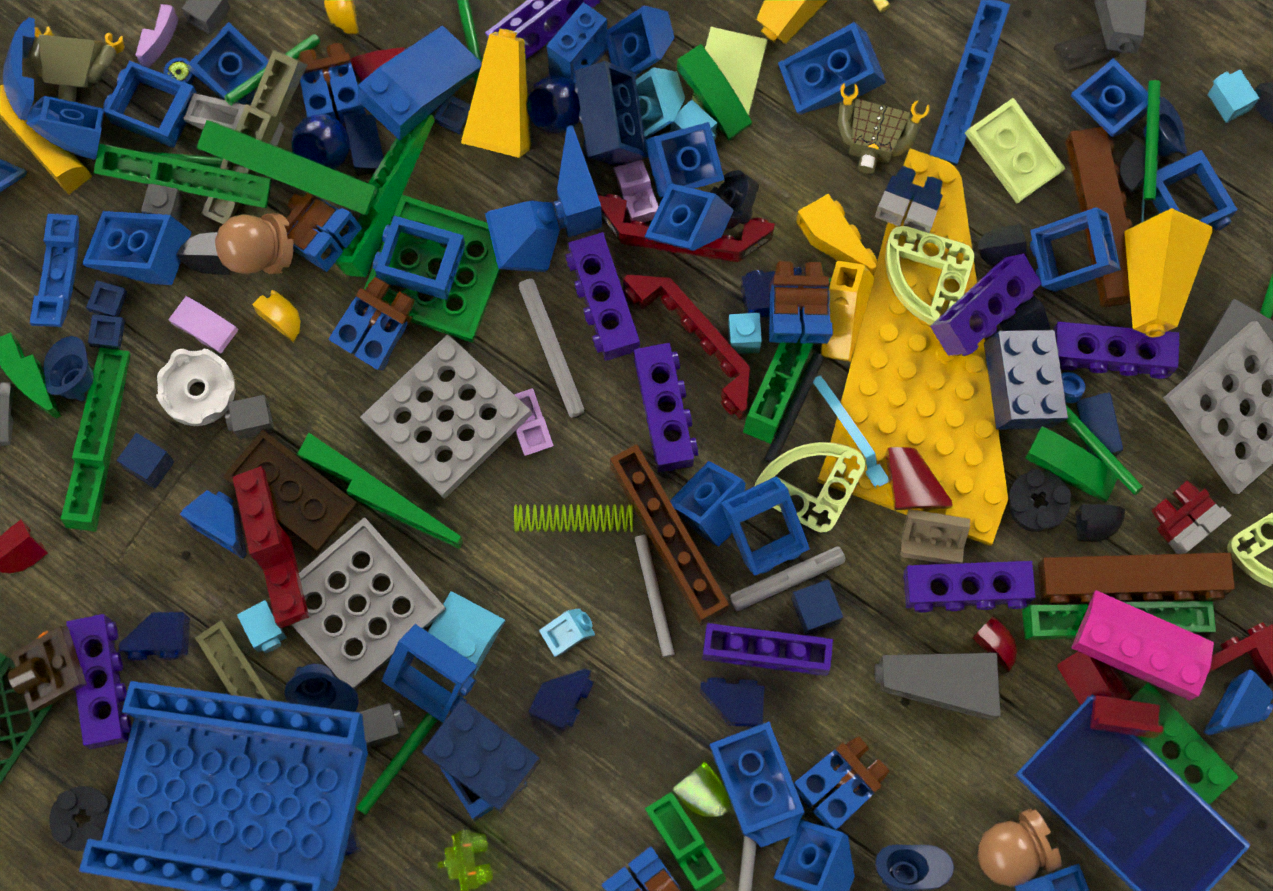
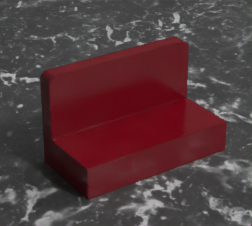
M1078 651L1057 664V668L1080 706L1086 700V697L1091 694L1124 700L1132 696L1113 666Z
M1096 695L1093 698L1091 729L1156 738L1163 734V726H1158L1160 705Z

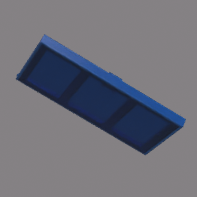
M1091 694L1086 697L1081 706L1014 776L1133 891H1210L1243 853L1248 850L1251 844L1137 736L1091 729L1093 698L1095 696Z

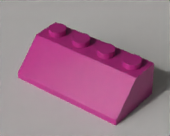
M1095 590L1071 648L1190 701L1200 695L1211 667L1214 642Z

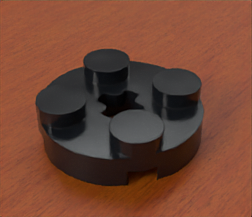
M739 170L725 174V180H723L724 182L720 187L714 186L710 192L719 196L734 210L725 230L734 228L739 223L746 224L751 219L753 214L752 207L759 189L757 181Z
M1030 470L1028 473L1018 477L1008 492V503L1013 520L1020 527L1031 532L1047 531L1056 528L1066 518L1070 510L1071 492L1069 488L1066 487L1065 483L1058 476L1048 471ZM1043 495L1045 497L1044 501L1047 503L1046 507L1041 505L1039 508H1035L1033 506L1034 500L1031 496Z
M78 786L60 793L52 806L49 817L53 838L65 848L79 852L85 851L88 839L102 841L112 804L109 798L102 791L88 786ZM82 810H86V815L91 816V820L84 823L83 828H79V823L75 821V817L80 815Z

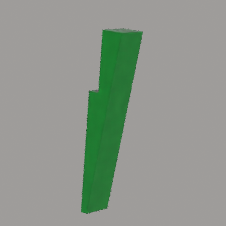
M431 114L401 140L395 139L369 181V184L378 187L368 215L361 214L357 222L362 229L347 248L340 247L343 253L335 261V264L345 275L367 276L382 242L384 229L387 224H390L435 121Z
M206 120L196 147L364 215H368L378 187L210 120Z
M99 144L94 173L176 188L183 192L267 208L272 182L271 178Z
M99 348L93 371L94 382L88 391L72 455L75 463L61 515V521L66 528L97 531L131 355L129 351Z
M308 433L297 453L299 458L308 465L350 484L346 490L350 498L457 549L461 548L463 541L460 535Z
M1213 601L1124 602L1194 634L1216 632ZM1030 605L1022 609L1024 639L1075 638L1089 605Z

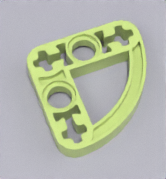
M898 226L892 230L886 246V272L895 295L913 315L932 325L940 316L938 311L941 310L944 300L950 301L949 309L955 303L954 301L957 302L964 295L974 262V252L970 246L908 226ZM901 235L906 237L907 242L903 247L898 245L897 240ZM916 239L920 240L917 252L912 251ZM927 243H933L938 247L939 254L933 257L927 256L923 252V246ZM945 248H948L946 260H942ZM958 253L964 254L962 264L956 263L955 257ZM899 256L942 269L931 306L922 301L907 284L900 267ZM947 279H954L959 283L960 290L954 293L948 292L944 288L943 282Z
M816 442L804 444L783 453L773 460L758 477L755 486L775 477L783 468L799 459L816 455L839 457L818 498L780 479L788 488L790 496L799 495L804 500V508L796 512L800 523L815 531L827 532L836 524L865 470L866 459L858 450L838 443ZM854 455L858 457L857 463L860 465V469L854 468L850 472L848 478H854L853 483L850 484L845 478L835 476L837 470L843 474L847 467V464L843 462L844 458L850 459ZM834 482L842 483L846 488V495L839 500L833 499L829 495V486ZM810 501L816 504L812 510L817 513H822L824 510L829 512L830 524L824 523L822 526H819L817 524L818 518L812 514L809 515L808 520L802 517L809 509ZM779 504L776 505V506H774V507H772V508H774V509H776V510L782 512L781 509H780Z
M1272 512L1236 534L1229 540L1227 545L1228 553L1231 552V558L1246 574L1273 588V570L1262 565L1254 557L1273 546V539H1266L1261 533L1263 524L1273 526ZM1254 537L1256 543L1251 545L1247 552L1238 551L1237 547L1240 545V542L1245 543Z

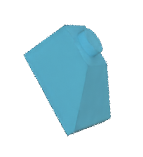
M653 67L636 79L645 139L672 123L685 100L678 72Z
M450 591L443 604L446 610L434 620L428 633L478 665L474 673L476 675L504 625L505 619Z

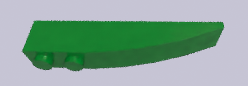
M799 337L797 343L779 344L748 413L743 433L771 444L814 343H800Z

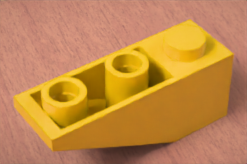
M827 194L798 211L796 223L813 247L837 261L866 265L874 276L877 268V259L871 249H865L860 241L861 235L858 229L853 224L849 225L844 217V209L837 200L833 201L830 195Z
M844 261L836 262L829 286L830 322L832 323L833 335L827 344L822 343L821 355L823 357L851 362L875 279L866 265Z

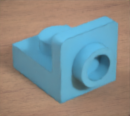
M581 609L568 610L539 630L554 657L562 655L582 640L589 639L595 635L590 617Z

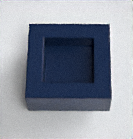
M450 96L441 104L434 117V122L461 135L466 126L471 105Z
M96 281L86 308L89 312L99 315L119 317L128 292L125 288Z
M92 314L88 337L89 346L120 350L125 320L122 317Z

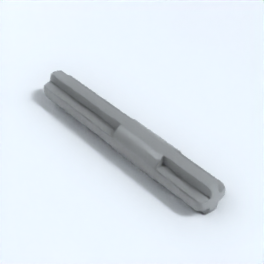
M834 547L731 594L730 601L734 609L740 611L845 562V555L840 547Z

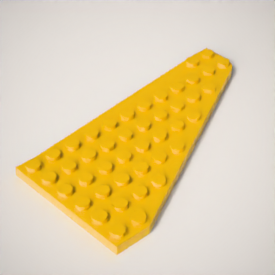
M910 148L895 191V195L910 200L900 226L904 225L912 202H916L937 211L930 230L931 234L964 243L972 249L960 173L951 163ZM887 222L876 264L877 268L873 276L875 278L855 345L841 404L874 450L877 465L880 464L887 476L885 453L888 448L909 447L917 449L953 504L952 508L934 510L917 508L912 510L970 519V529L967 538L991 546L1008 501L999 431L996 430L984 347L985 338L977 344V350L967 356H962V354L948 356L931 329L930 324L917 318L900 302L890 285L885 264L886 246L890 233L898 226ZM903 235L897 239L898 245L901 247L907 243L906 237ZM916 239L912 251L917 252L920 240ZM927 243L923 246V252L927 256L933 257L939 254V249L935 244ZM945 248L942 260H946L948 248ZM958 253L955 257L957 264H962L964 254ZM899 256L900 267L907 284L922 301L931 306L942 269ZM974 262L964 294L977 283ZM947 279L943 282V286L948 292L954 293L960 290L959 283L954 279ZM944 300L941 310L938 311L940 316L947 311L950 301ZM837 417L831 443L846 445L861 452ZM853 455L850 459L844 458L843 462L847 464V467L843 474L837 470L835 476L845 478L852 484L854 478H848L854 468L860 469V465L857 463L858 457ZM826 456L817 482L825 485L839 457ZM866 465L851 495L894 510L891 483L888 482L880 487L876 485L875 488L866 475ZM834 482L830 485L832 488L846 492L845 486L840 482ZM908 509L896 511L907 515Z

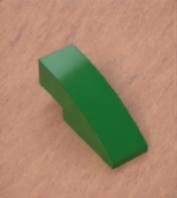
M702 44L677 59V71L694 91V98L705 112L717 122V127L728 141L752 125V121L735 91Z
M11 332L0 336V366L5 374L40 409L55 419L61 417L54 396L46 390L45 374L41 363L33 354L25 357L20 342Z
M1043 426L1037 432L1025 457L1026 460L1051 471L1063 482L1104 502H1107L1118 479L1097 457Z
M672 792L645 808V811L694 891H712L726 882L723 871Z

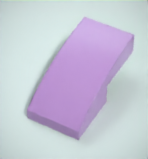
M161 4L155 29L142 30L136 57L144 67L149 68L160 57L174 34L179 19L173 6Z
M639 160L614 167L623 200H627V212L630 220L640 222L653 220L659 206L651 189L650 178L643 161Z
M187 296L169 318V321L174 326L194 336L200 343L220 354L238 331L227 320Z
M533 388L514 394L532 412V415L515 431L524 456L552 447L553 443Z

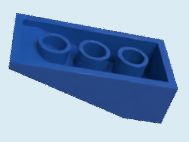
M442 25L381 65L358 85V101L397 139L401 140L479 72L482 62Z

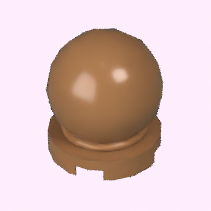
M278 213L265 214L261 218L247 214L230 217L219 228L215 238L216 253L221 263L229 270L245 275L261 270L268 274H281L283 267L290 266L293 257V239H287L285 226H290L284 215Z
M1028 809L1019 814V823L1011 821L998 823L983 834L977 858L981 869L993 882L1010 887L1024 884L1033 878L1039 867H1042L1046 872H1050L1062 866L1058 848L1051 850L1045 836L1051 832L1037 810L1032 811V809Z

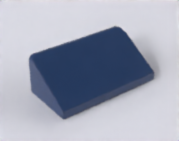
M367 114L344 115L357 176L375 172L383 160L375 117Z
M1103 393L1077 401L1079 419L1114 456H1118L1123 451V445L1111 393ZM1085 443L1087 452L1091 453L1099 459V457Z

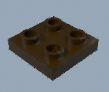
M60 626L11 653L15 668L9 672V682L14 691L25 696L29 711L38 712L87 685L68 627Z

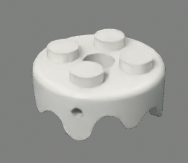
M178 349L171 354L168 363L158 372V394H156V397L168 415L184 425L202 426L215 422L229 410L228 402H233L235 380L230 368L223 359L208 349L200 351ZM195 382L205 384V390L199 396H193L189 393L191 385Z

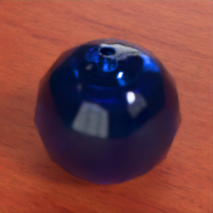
M548 75L534 83L528 94L527 112L532 122L540 130L546 133H565L568 126L573 125L575 127L579 123V111L581 109L579 96L575 91L573 80L565 76Z
M316 114L302 119L295 127L291 136V149L295 154L335 170L348 156L350 150L349 136L345 127L338 120L329 115Z

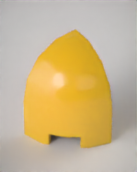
M324 0L330 22L334 23L336 27L343 29L345 33L358 34L353 0Z
M271 290L269 298L263 295L260 296L252 304L256 313L294 342L299 334L301 323L296 308L275 290Z

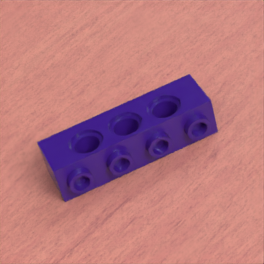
M527 0L485 32L488 39L491 33H499L500 28L517 32L516 37L524 39L526 60L553 39L583 2L593 8L600 0Z
M603 232L569 242V253L565 254L569 270H575L578 280L574 281L579 299L584 297L587 307L583 308L588 326L594 325L597 334L592 336L596 352H602L605 361L633 353L634 349L640 348V340ZM589 266H596L600 269L595 275H589L584 270ZM598 293H605L609 296V299L605 302H598L593 297ZM607 320H614L619 324L612 330L603 327V323Z
M1024 254L1005 257L930 327L948 356L958 354L967 356L977 350V344L983 338H987L996 332V326L1001 321L1013 316L1016 312L1014 309L1019 304L1031 299L1034 295L1033 291L1042 283Z
M1057 322L1053 328L1055 330L1061 370L1072 371L1077 368H1088L1092 373H1106L1110 370L1120 371V374L1124 376H1135L1138 373L1150 374L1151 378L1164 379L1171 376L1178 368L1179 332L1167 331L1160 337H1148L1146 334L1133 328ZM1078 344L1088 346L1091 354L1080 352ZM1108 347L1117 348L1121 356L1115 357L1111 355ZM1138 350H1146L1150 354L1151 359H1143L1139 355Z
M670 343L634 349V362L657 473L691 467L694 464V456L699 454L696 438H690L688 427H692L690 410L683 408L682 398H686L684 381H678L676 370L680 369L677 351H671ZM658 373H663L668 376L669 380L659 384L652 378ZM662 402H670L675 406V409L665 413L658 406ZM674 430L681 435V438L678 441L671 442L665 438V433Z
M1032 561L908 565L903 572L906 608H914L917 613L931 612L933 607H946V611H962L965 609L964 606H977V610H992L996 608V605L1008 604V609L1026 608L1027 604H1030L1035 599ZM993 581H1003L1007 585V593L997 592L993 587ZM933 582L941 583L945 587V595H935L931 591L930 584ZM962 582H972L976 586V594L970 595L965 593L962 589Z
M105 614L66 621L87 683L86 686L76 691L83 746L95 749L128 742V733L131 732L132 725L130 716L122 712L127 691L125 684L120 683L119 671L123 670V663L120 653L116 652L114 641L118 640V629L115 621L111 622V619ZM102 643L103 650L101 654L91 658L90 650L92 646ZM105 673L107 675L106 684L96 689L94 686L96 677ZM110 704L112 708L110 716L100 720V708Z
M707 623L702 660L827 676L831 665L833 639Z

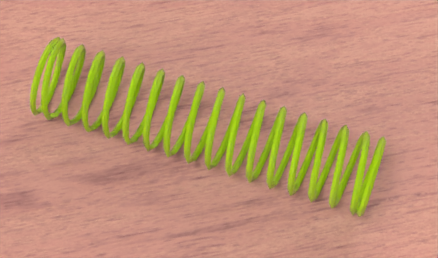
M515 504L514 531H519L521 520V528L525 532L528 519L530 532L534 529V521L538 533L541 530L542 521L544 531L547 532L550 518L551 531L554 532L557 517L559 532L563 528V519L566 532H569L571 519L573 531L576 532L579 516L580 531L583 532L586 515L588 532L591 531L592 517L595 532L598 531L600 518L602 531L605 532L608 515L609 531L612 532L615 512L617 532L620 531L621 514L624 532L627 531L629 516L631 532H633V505L631 504L630 506L628 504L625 524L623 505H620L619 522L616 505H613L612 520L610 522V511L607 504L603 525L602 506L599 504L596 526L594 505H591L589 524L587 505H584L583 522L581 523L580 505L578 504L574 526L573 506L571 504L567 527L565 505L563 504L560 526L558 505H555L554 524H552L551 505L549 504L545 527L544 506L542 504L538 528L536 505L534 504L531 527L529 505H526L524 526L522 505H519L518 513L517 505Z

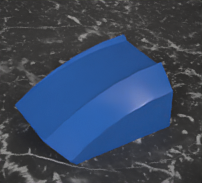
M228 22L199 55H196L188 63L186 68L225 100L224 96L264 69L269 60ZM258 88L236 103L250 105Z
M43 96L31 107L26 124L58 147L76 155L96 160L104 109Z

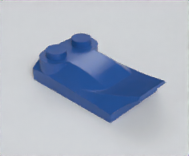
M770 722L711 743L709 746L714 762L718 767L744 836L751 838L761 847L797 834V827L804 814V809Z

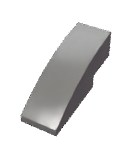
M193 93L184 116V121L203 129L206 120H210L235 130L245 105L235 103L230 106L226 100ZM281 122L270 144L275 146L278 145L284 129Z

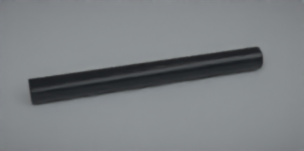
M813 353L764 458L769 464L779 457L824 361V357L818 353Z

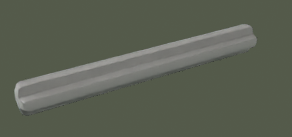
M526 279L519 283V289L568 415L570 417H577L584 413L582 401L533 279Z

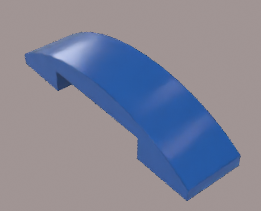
M30 17L23 21L16 30L3 67V83L8 101L19 119L25 121L34 101V79L22 76V58H28L35 39V19Z
M48 214L43 240L46 244L39 293L38 296L34 295L30 325L62 327L69 308L75 280L79 243L78 215Z

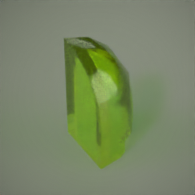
M706 761L673 788V791L688 808L702 816L716 817L727 812L729 808V797L726 789Z

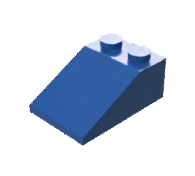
M855 22L778 63L798 114L842 102L844 98L840 93V87L843 83H845L844 94L852 95L855 90L854 86L855 84L857 85L858 95L856 97L862 96L886 83L867 33Z
M573 125L568 126L566 130L557 186L558 200L554 201L559 229L565 228L568 238L602 227L601 204Z
M103 211L82 264L89 268L149 284L172 285L181 262L176 254L180 246L190 238L192 232L171 215Z

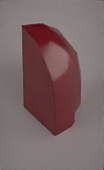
M22 519L0 536V573L11 574L23 571L48 554L41 542L38 543L31 536V529Z
M993 616L972 639L987 653H997V662L1007 672H1010L1017 656L1015 639L1008 629Z

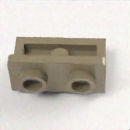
M908 509L902 531L900 555L905 558L942 564L963 563V552L970 529V519Z

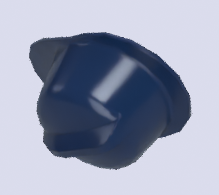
M1160 97L1158 155L1168 157L1178 151L1185 154L1187 148L1181 118L1174 106L1164 97ZM1146 125V126L1144 127V129H1143V134H1144V137H1145V146H1146V129H1147V125Z
M68 336L62 338L47 352L44 359L46 390L51 395H61L66 399L76 398L79 401H84L86 399V391L94 382V373L88 363L84 342L78 337Z
M314 663L304 667H297L294 677L287 682L284 689L285 699L292 704L355 712L359 704L358 694L355 689L345 681L336 678L332 671L322 664Z
M889 845L878 853L875 862L876 870L882 879V883L891 891H920L940 888L948 883L953 876L954 870L951 857L944 850L930 845Z

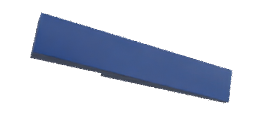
M999 0L980 1L929 155L957 166L967 137L965 132L970 128L1010 4Z

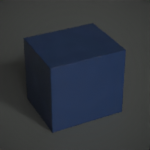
M135 433L116 460L126 471L154 489L157 488L175 462L167 451L138 433Z
M829 579L793 592L791 600L805 636L841 623L843 615Z

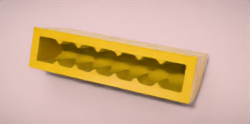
M0 85V118L67 194L70 195L92 177L91 174L73 153L49 142L26 124L25 120L19 119L8 101L4 85Z

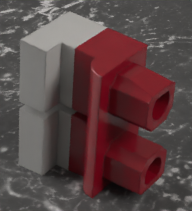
M1186 481L1173 492L1175 497L1183 504V507L1178 511L1166 498L1151 510L1157 521L1161 524L1157 530L1176 554H1186L1231 516L1223 506L1219 508L1209 497L1210 495L1206 489L1199 492L1189 481Z

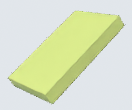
M711 27L705 49L722 71L749 115L767 39ZM693 94L692 100H693L697 105H699V106L702 108V106H701V105L698 103V101L694 98V94Z
M1014 98L965 132L966 136L1017 204L1066 169Z

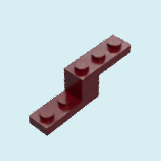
M260 466L233 476L249 554L264 570L275 624L281 629L309 618L290 537L277 523L265 470Z
M1262 622L1247 630L1250 635L1249 637L1240 641L1235 636L1220 644L1223 649L1215 655L1212 654L1209 672L1248 653L1266 685L1273 683V624L1266 627L1265 623Z

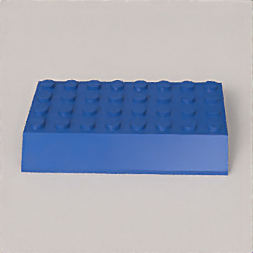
M130 681L122 712L133 717L134 722L102 841L87 840L79 871L186 891H333L338 884L368 755L362 714Z

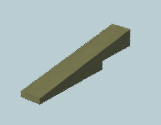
M273 50L251 105H245L235 130L270 144L308 65ZM223 159L220 166L222 169L251 175L256 173V171ZM208 197L201 214L224 224L230 217L235 216L241 203Z
M222 620L195 637L231 695L274 701Z

